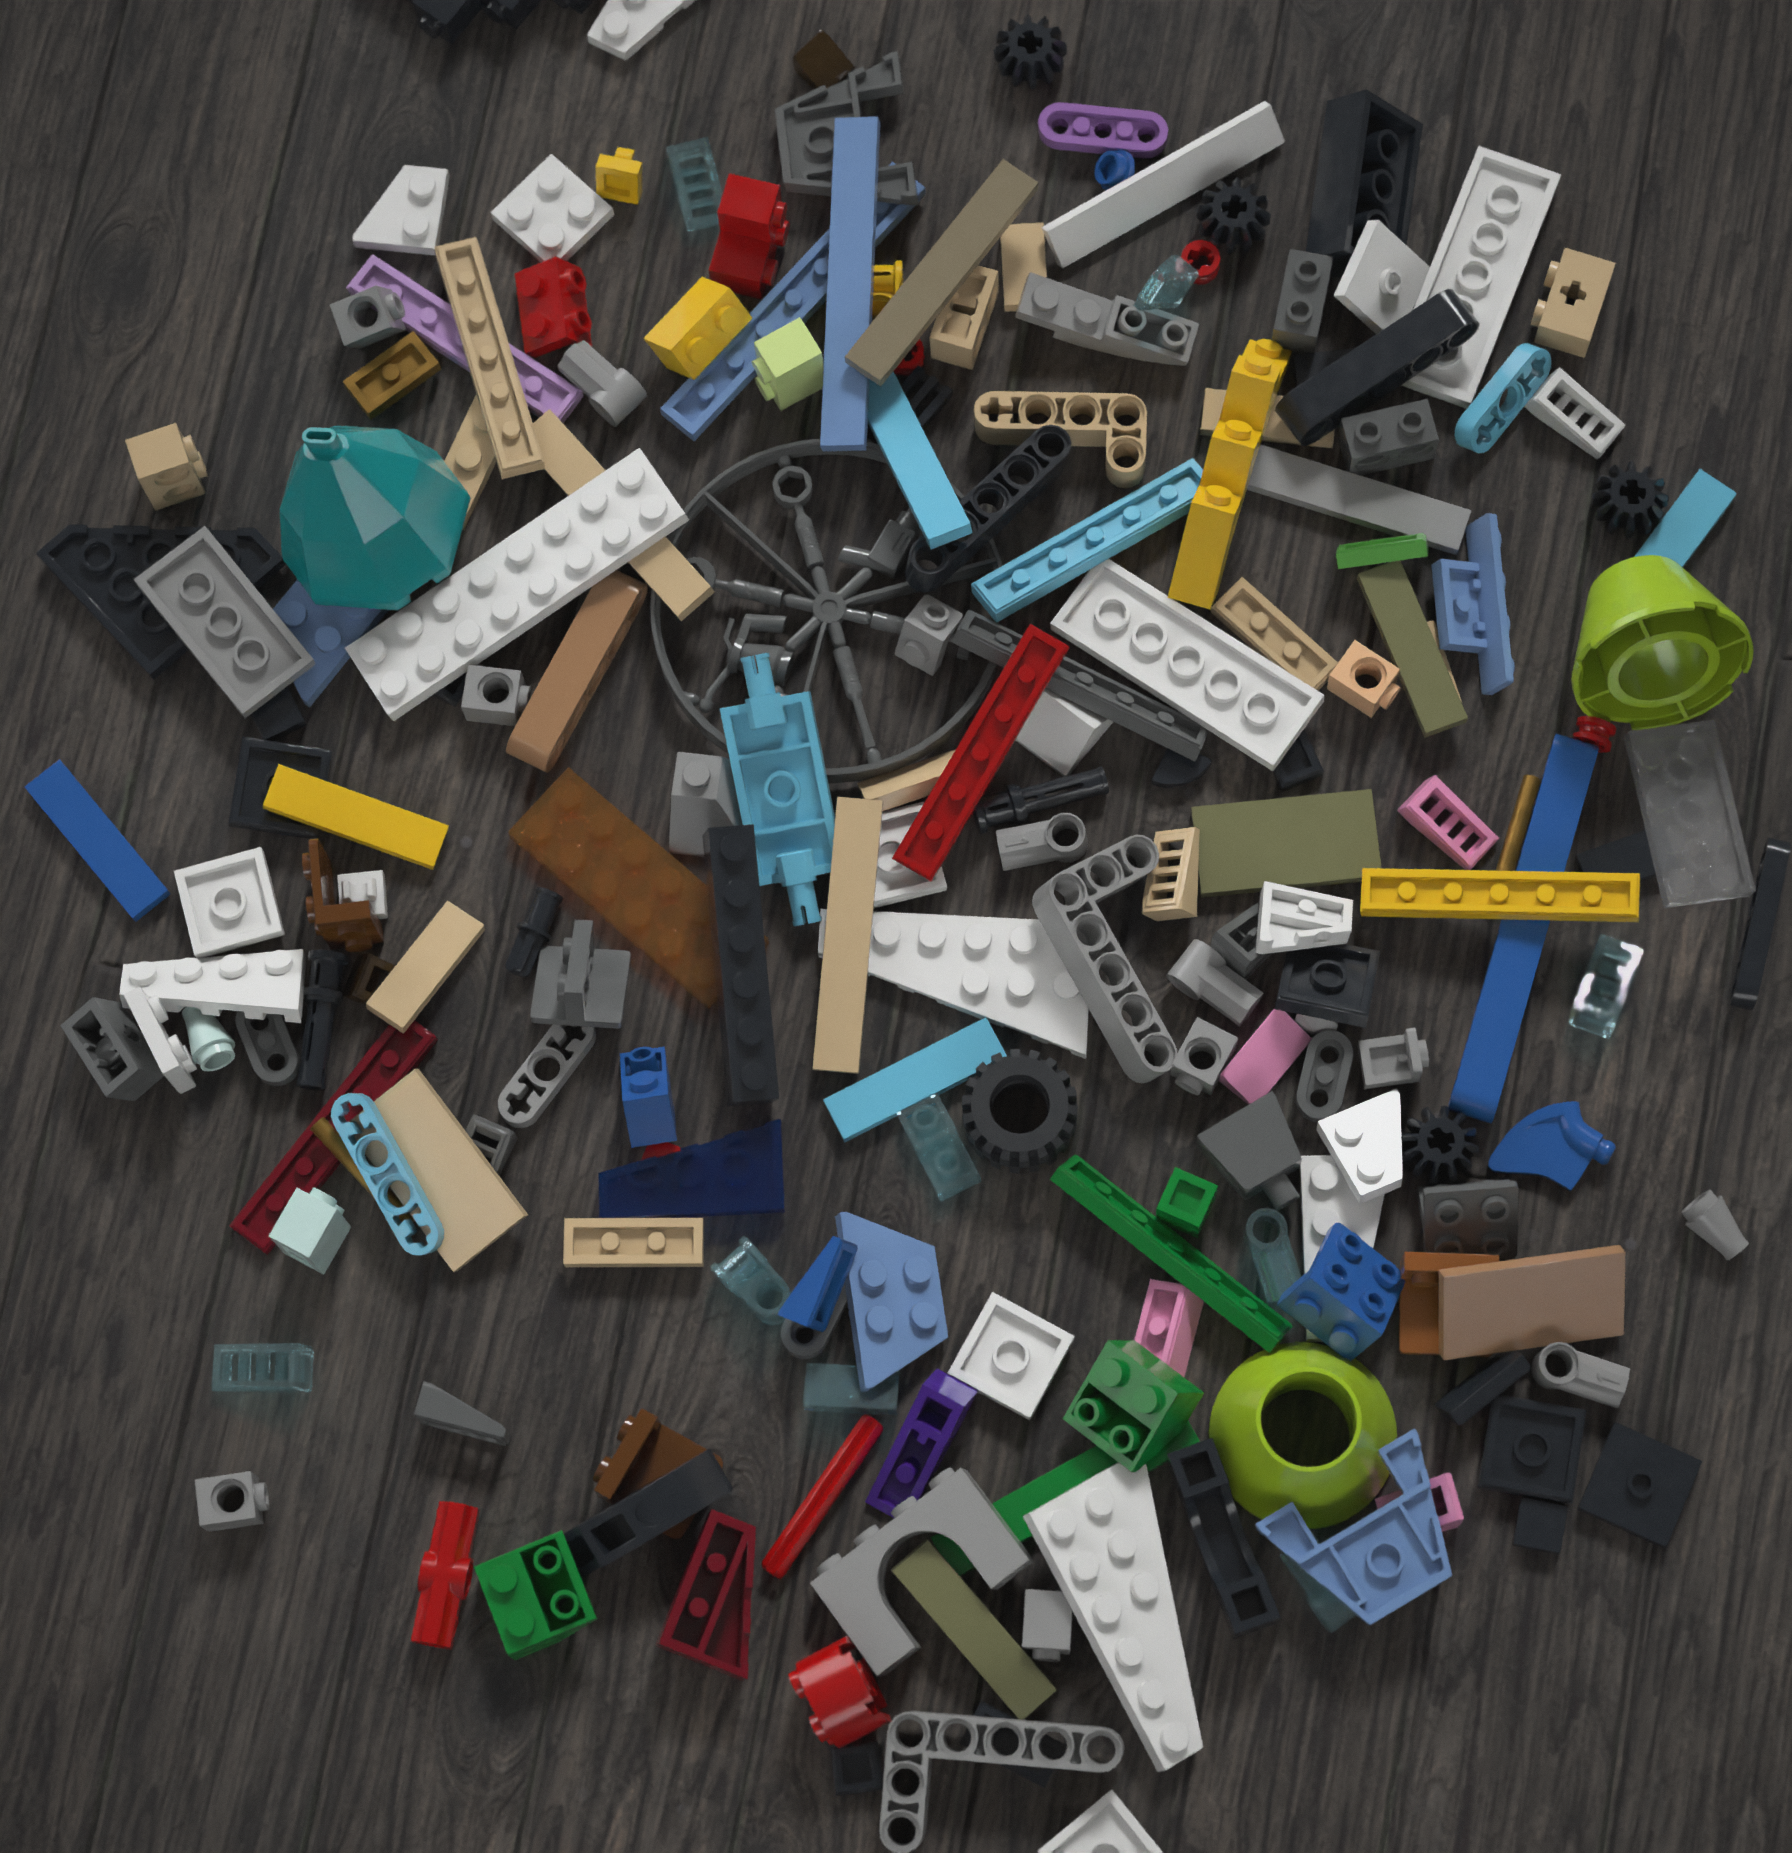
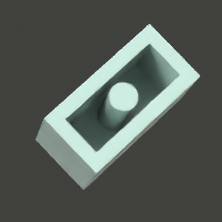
M296 1188L269 1237L284 1254L324 1275L351 1226L342 1216L345 1210L336 1205V1199L316 1188H313L310 1194Z

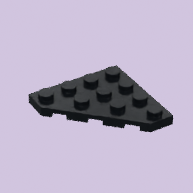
M69 524L36 552V555L153 680L189 650L136 585L134 579L203 527L175 526V529H150L149 526L113 525V528H89L87 525ZM206 527L257 590L286 565L282 555L256 528L237 527V530H212L211 527Z

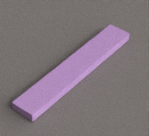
M372 254L346 287L348 293L354 295L376 285L392 289V292H395L403 303L405 317L402 320L406 331L409 333L414 331L422 342L470 372L450 304ZM375 305L371 306L372 309H374L375 311H377V308H376ZM509 343L529 412L540 418L550 409L564 423L584 397L582 390Z

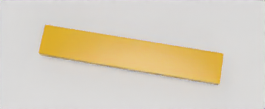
M1362 868L1360 913L1361 916L1639 922L1640 873Z

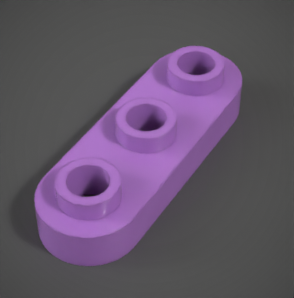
M1059 102L1047 106L1041 112L1038 120L1040 139L1048 147L1057 150L1103 154L1106 151L1121 149L1129 152L1132 157L1152 158L1159 155L1165 149L1168 141L1167 123L1159 114L1151 111ZM1064 126L1067 128V131L1063 134H1057L1053 131V128ZM1100 130H1106L1110 133V136L1099 138L1096 136V133ZM1148 134L1153 137V140L1144 143L1139 140V137Z

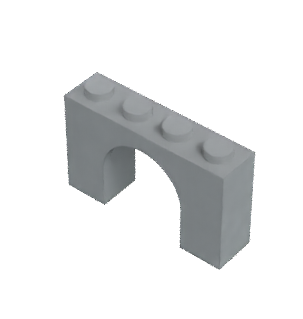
M949 1467L928 1483L932 1490L917 1501L914 1496L907 1498L891 1511L894 1519L883 1528L879 1529L876 1524L869 1527L853 1540L857 1547L842 1558L837 1553L816 1568L819 1576L810 1584L877 1676H885L922 1648L893 1609L885 1589V1573L888 1562L895 1550L903 1542L925 1533H939L949 1537L960 1546L989 1587L994 1590L1001 1588L1035 1562L966 1469L960 1468L954 1472Z

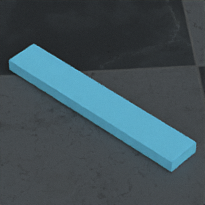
M892 372L881 387L869 379L868 424L930 549L972 534L971 524L894 372Z
M1193 458L971 583L972 594L996 623L1188 514L1192 499L1200 484L1203 469Z

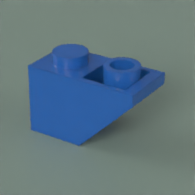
M665 1046L658 1048L639 1047L630 1052L620 1053L622 1102L631 1148L677 1141L675 1111Z

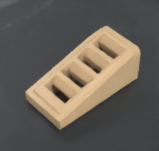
M1191 827L1155 832L1154 843L1159 852V862L1156 868L1147 874L1142 905L1143 915L1155 921L1197 917L1200 829ZM1184 841L1182 849L1168 851L1169 843ZM1180 859L1178 866L1168 867V860ZM1177 875L1176 882L1167 883L1168 876ZM1167 892H1174L1173 898L1167 899Z

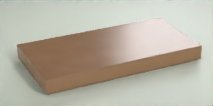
M1620 1245L1440 1269L1439 1354L1443 1360L1543 1347L1555 1342L1571 1343L1624 1335L1625 1251Z

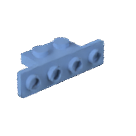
M1486 513L1466 527L1469 562L1440 559L1433 563L1431 567L1440 650L1478 653L1482 694L1493 695L1513 683L1515 664L1511 657L1510 619L1507 615L1505 599L1506 578L1502 570L1500 550L1502 538L1498 530L1497 515Z

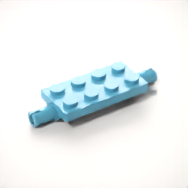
M769 653L755 655L759 673H757L754 656L743 657L740 660L743 664L749 698L745 699L746 704L720 708L742 824H754L759 886L781 883L782 887H787L793 926L807 923L803 906H805L808 924L819 922L822 919L819 914L813 881L817 880V875L831 872L835 814L811 692L807 691L781 696L780 692L776 693Z

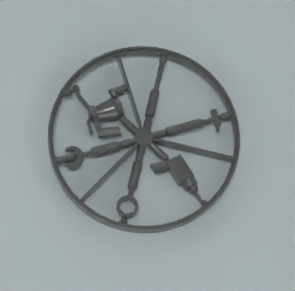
M811 439L782 444L758 452L719 474L701 489L683 511L689 521L668 534L667 539L677 548L683 534L695 517L707 505L808 598L793 594L784 595V590L761 586L760 584L735 579L730 582L716 579L714 567L709 561L699 557L687 559L713 590L715 588L727 590L733 597L762 602L763 604L766 603L776 607H781L783 602L787 607L813 612V617L786 642L785 649L782 646L749 644L748 640L751 631L783 633L787 616L745 614L733 647L730 640L735 627V619L730 618L723 638L728 651L726 658L727 666L706 691L705 698L701 699V701L698 695L682 690L672 671L662 638L661 598L651 589L650 612L652 634L660 668L676 702L688 719L706 738L722 751L729 754L725 735L711 725L694 706L699 704L701 712L709 713L714 704L712 702L713 695L731 673L738 674L739 671L744 673L740 658L754 656L757 673H759L755 655L769 653L770 655L769 661L776 693L780 692L781 696H787V694H784L783 687L786 686L794 659L793 652L797 651L820 629L804 692H811L828 628L832 644L835 647L833 655L841 676L846 697L853 702L867 750L868 764L845 768H826V774L829 784L857 782L908 766L943 745L973 715L986 696L999 665L991 661L988 662L977 687L967 702L936 733L918 745L898 755L882 760L880 752L875 748L876 745L861 701L863 689L849 646H846L841 623L843 620L860 624H869L871 622L870 628L900 635L906 618L874 611L872 616L869 612L858 610V608L920 591L912 588L906 581L863 594L853 595L871 579L873 575L872 569L895 579L909 556L910 548L917 541V536L921 529L909 507L907 511L901 512L896 522L891 519L888 521L871 551L845 545L838 557V562L864 568L853 576L837 593L831 592L825 570L822 567L824 560L812 520L805 514L803 506L810 501L813 493L812 480L808 472L803 468L791 466V459L803 456L832 454L869 458L883 463H887L878 444L867 442V451H822L820 439ZM778 463L781 470L773 479L774 498L782 507L795 509L797 517L794 525L798 533L807 568L812 569L811 575L816 591L720 504L715 497L741 478L763 467ZM788 477L804 481L806 489L797 498L781 495L779 486ZM950 482L960 501L964 495ZM993 538L983 546L988 557L987 560L962 566L942 585L993 572L1000 568L1002 562ZM1007 617L999 621L998 624L1007 628ZM952 633L948 642H952L955 634ZM959 646L957 658L968 661L970 651Z

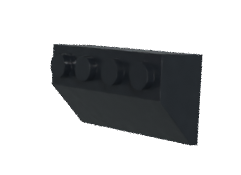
M1367 89L1328 100L1326 105L1306 252L1332 256L1331 276L1342 278L1368 220H1379L1407 246L1423 124Z

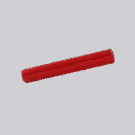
M866 1414L861 1416L763 1559L761 1566L766 1572L778 1579L785 1576L882 1434L883 1426L879 1421Z

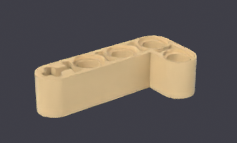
M991 391L981 395L975 402V431L978 437L985 443L993 445H1021L1040 427L1056 425L1066 430L1069 434L1071 446L1106 447V476L1115 486L1131 488L1139 484L1144 477L1147 411L1144 402L1136 395L1127 393ZM1013 413H1018V423H1013ZM1041 413L1049 419L1047 422L1037 425L1028 421L1027 418L1032 414ZM990 414H999L998 421L990 422ZM1078 414H1086L1092 417L1093 421L1087 425H1078L1071 419ZM1121 415H1131L1136 418L1137 422L1131 426H1123L1117 423L1116 419ZM1121 456H1129L1135 459L1137 463L1132 467L1123 468L1114 461Z

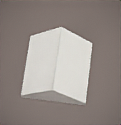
M1045 689L1015 741L1060 775L1066 777L1072 773L1113 721Z

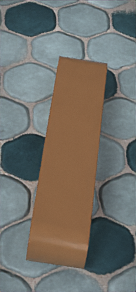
M615 570L592 586L514 727L507 743V754L546 773L554 767L639 613L648 591L646 583Z

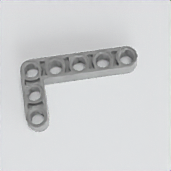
M1138 834L1130 836L1056 874L1035 891L1032 905L1039 921L1123 1071L1129 1079L1137 1083H1147L1173 1067L1171 1064L1177 1055V1049L1096 904L1133 885L1156 868L1159 862L1157 846L1150 838ZM1126 853L1135 859L1137 868L1128 862ZM1090 872L1095 873L1100 878L1101 886L1094 883ZM1054 890L1062 894L1065 899V905L1059 903L1055 898ZM1077 930L1086 936L1088 945L1083 944L1078 939ZM1099 970L1107 974L1110 986L1101 980ZM1122 1010L1131 1016L1132 1026L1123 1019ZM1144 1050L1151 1053L1155 1066L1148 1063Z
M923 1711L901 1713L891 1721L887 1731L880 1838L884 1846L895 1853H908L920 1846L925 1839L932 1758L1106 1772L1115 1768L1122 1760L1124 1754L1123 1740L1113 1729L1101 1726ZM907 1719L917 1721L923 1728V1739L916 1747L906 1746L899 1738V1727ZM952 1724H963L971 1733V1743L964 1751L953 1750L946 1741L947 1729ZM1000 1728H1011L1019 1737V1747L1012 1755L1001 1754L994 1746V1734ZM1048 1732H1058L1067 1741V1751L1060 1759L1048 1758L1041 1749L1042 1738ZM1096 1736H1106L1115 1745V1756L1108 1763L1096 1762L1089 1754L1088 1747L1090 1741ZM902 1768L912 1769L919 1777L920 1785L917 1792L913 1795H904L895 1786V1776ZM897 1817L908 1818L915 1826V1838L909 1844L898 1843L891 1835V1825Z

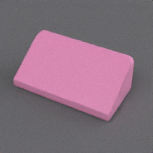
M1274 1008L1222 1071L1219 1082L1249 1105L1272 1090L1305 1050L1312 1038L1285 1011Z
M1150 1279L1135 1341L1185 1377L1204 1301L1183 1284Z

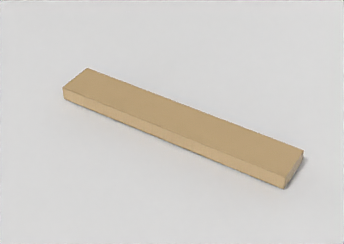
M477 237L434 247L435 256L501 478L506 479L545 469L544 459Z
M550 409L533 423L544 459V470L568 496L606 471ZM666 536L628 562L680 621L685 619L715 592Z
M837 797L813 1070L859 1074L883 800Z

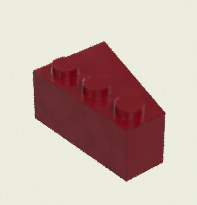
M713 1509L707 1513L655 1644L656 1647L738 1680L744 1681L748 1679L751 1595L756 1538L755 1526Z

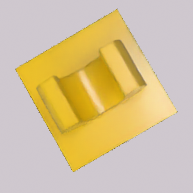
M618 147L615 156L599 155L596 163V194L601 198L638 205L642 195V162L633 160L635 150Z

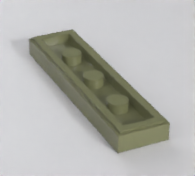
M1401 561L1389 562L1359 573L1357 576L1358 583L1392 663L1400 669L1398 677L1424 738L1467 723V714Z

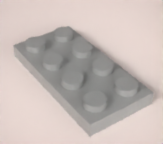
M206 526L134 579L136 585L244 718L248 717L316 665L311 655Z

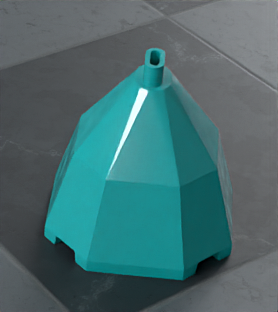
M332 426L330 428L311 427L303 432L302 439L304 443L295 454L279 509L281 550L283 560L316 605L399 610L411 602L409 594L431 579L438 583L450 575L471 497L437 451L397 429Z

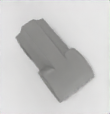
M585 340L577 344L574 343L564 353L561 362L558 364L559 371L589 397V402L593 408L612 426L616 427L647 397L645 389L628 371L623 368L617 370Z
M1060 813L1047 821L996 830L1004 871L1052 861L1072 863L1079 860L1085 854L1088 847L1085 826L1078 816L1071 813ZM1064 829H1071L1079 834L1077 841L1070 846H1060L1054 839Z
M1194 939L1166 975L1167 979L1182 993L1195 1000L1201 998L1239 1027L1247 1020L1263 997V992L1227 967L1226 961L1217 951L1198 939Z
M1563 1342L1549 1344L1535 1355L1531 1363L1533 1379L1543 1388L1551 1390L1560 1389L1614 1408L1619 1407L1629 1381L1630 1368L1576 1351L1574 1347ZM1547 1355H1557L1564 1360L1566 1364L1564 1377H1554L1547 1371L1545 1366Z

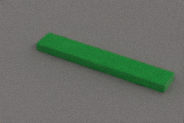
M1073 1155L1060 1165L1050 1178L1052 1182L1267 1352L1270 1353L1293 1328L1289 1321L1078 1155Z
M1189 1421L1179 1435L1146 1463L1148 1473L1165 1464L1168 1453L1200 1442ZM1096 1445L992 1504L1018 1540L1023 1543L1033 1537L1023 1518L1024 1515L1116 1464L1118 1461ZM939 1533L931 1537L937 1551L960 1577L976 1569L964 1551L952 1539Z

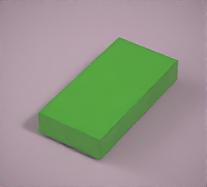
M1418 533L1341 544L1337 547L1336 551L1338 569L1428 557L1426 534Z

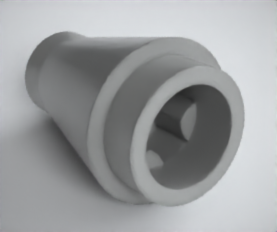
M1711 1189L1698 1196L1681 1212L1688 1220L1685 1225L1718 1250L1727 1261L1740 1253L1749 1244L1742 1235L1722 1195L1716 1197Z

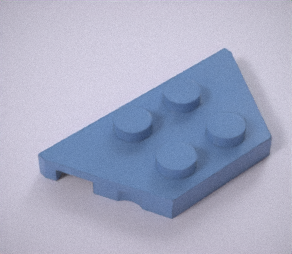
M297 579L273 610L316 663V665L293 681L305 705L310 708L349 660L350 656L345 648L375 628L388 610L316 605Z
M840 1212L835 1216L838 1238L858 1245V1250L845 1280V1288L860 1391L866 1392L947 1339V1325L935 1246L851 1213Z

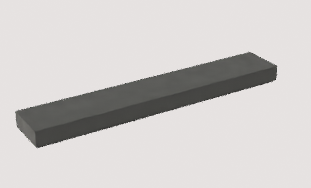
M968 610L953 637L952 643L1004 668L1020 642L1022 635L976 612ZM1064 657L1046 688L1193 761H1196L1209 733V730L1184 714L1067 657Z

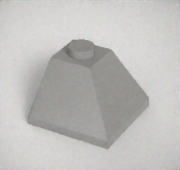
M677 752L671 794L669 853L704 857L702 835L708 828L743 825L730 759L721 756Z

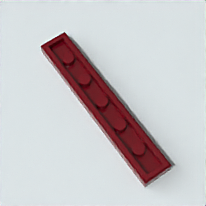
M415 1020L404 1034L389 1024L229 1226L264 1254L268 1255L276 1245L269 1237V1234L295 1189L299 1188L310 1194L313 1188L320 1190L341 1163L310 1128L324 1117L336 1130L331 1118V1109L334 1102L340 1096L348 1093H363L374 1102L417 1068L438 1041L437 1037ZM350 1103L347 1104L350 1110L345 1115L347 1122L363 1111L361 1105L352 1106Z

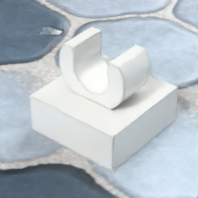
M382 870L337 875L339 904L369 900L379 919L388 918L385 874Z

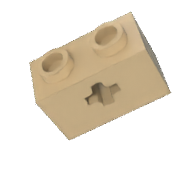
M1568 248L1564 249L1560 263L1551 261L1543 285L1551 288L1547 302L1538 299L1530 324L1538 327L1534 343L1585 358L1616 263ZM1567 298L1576 300L1574 306L1565 303Z

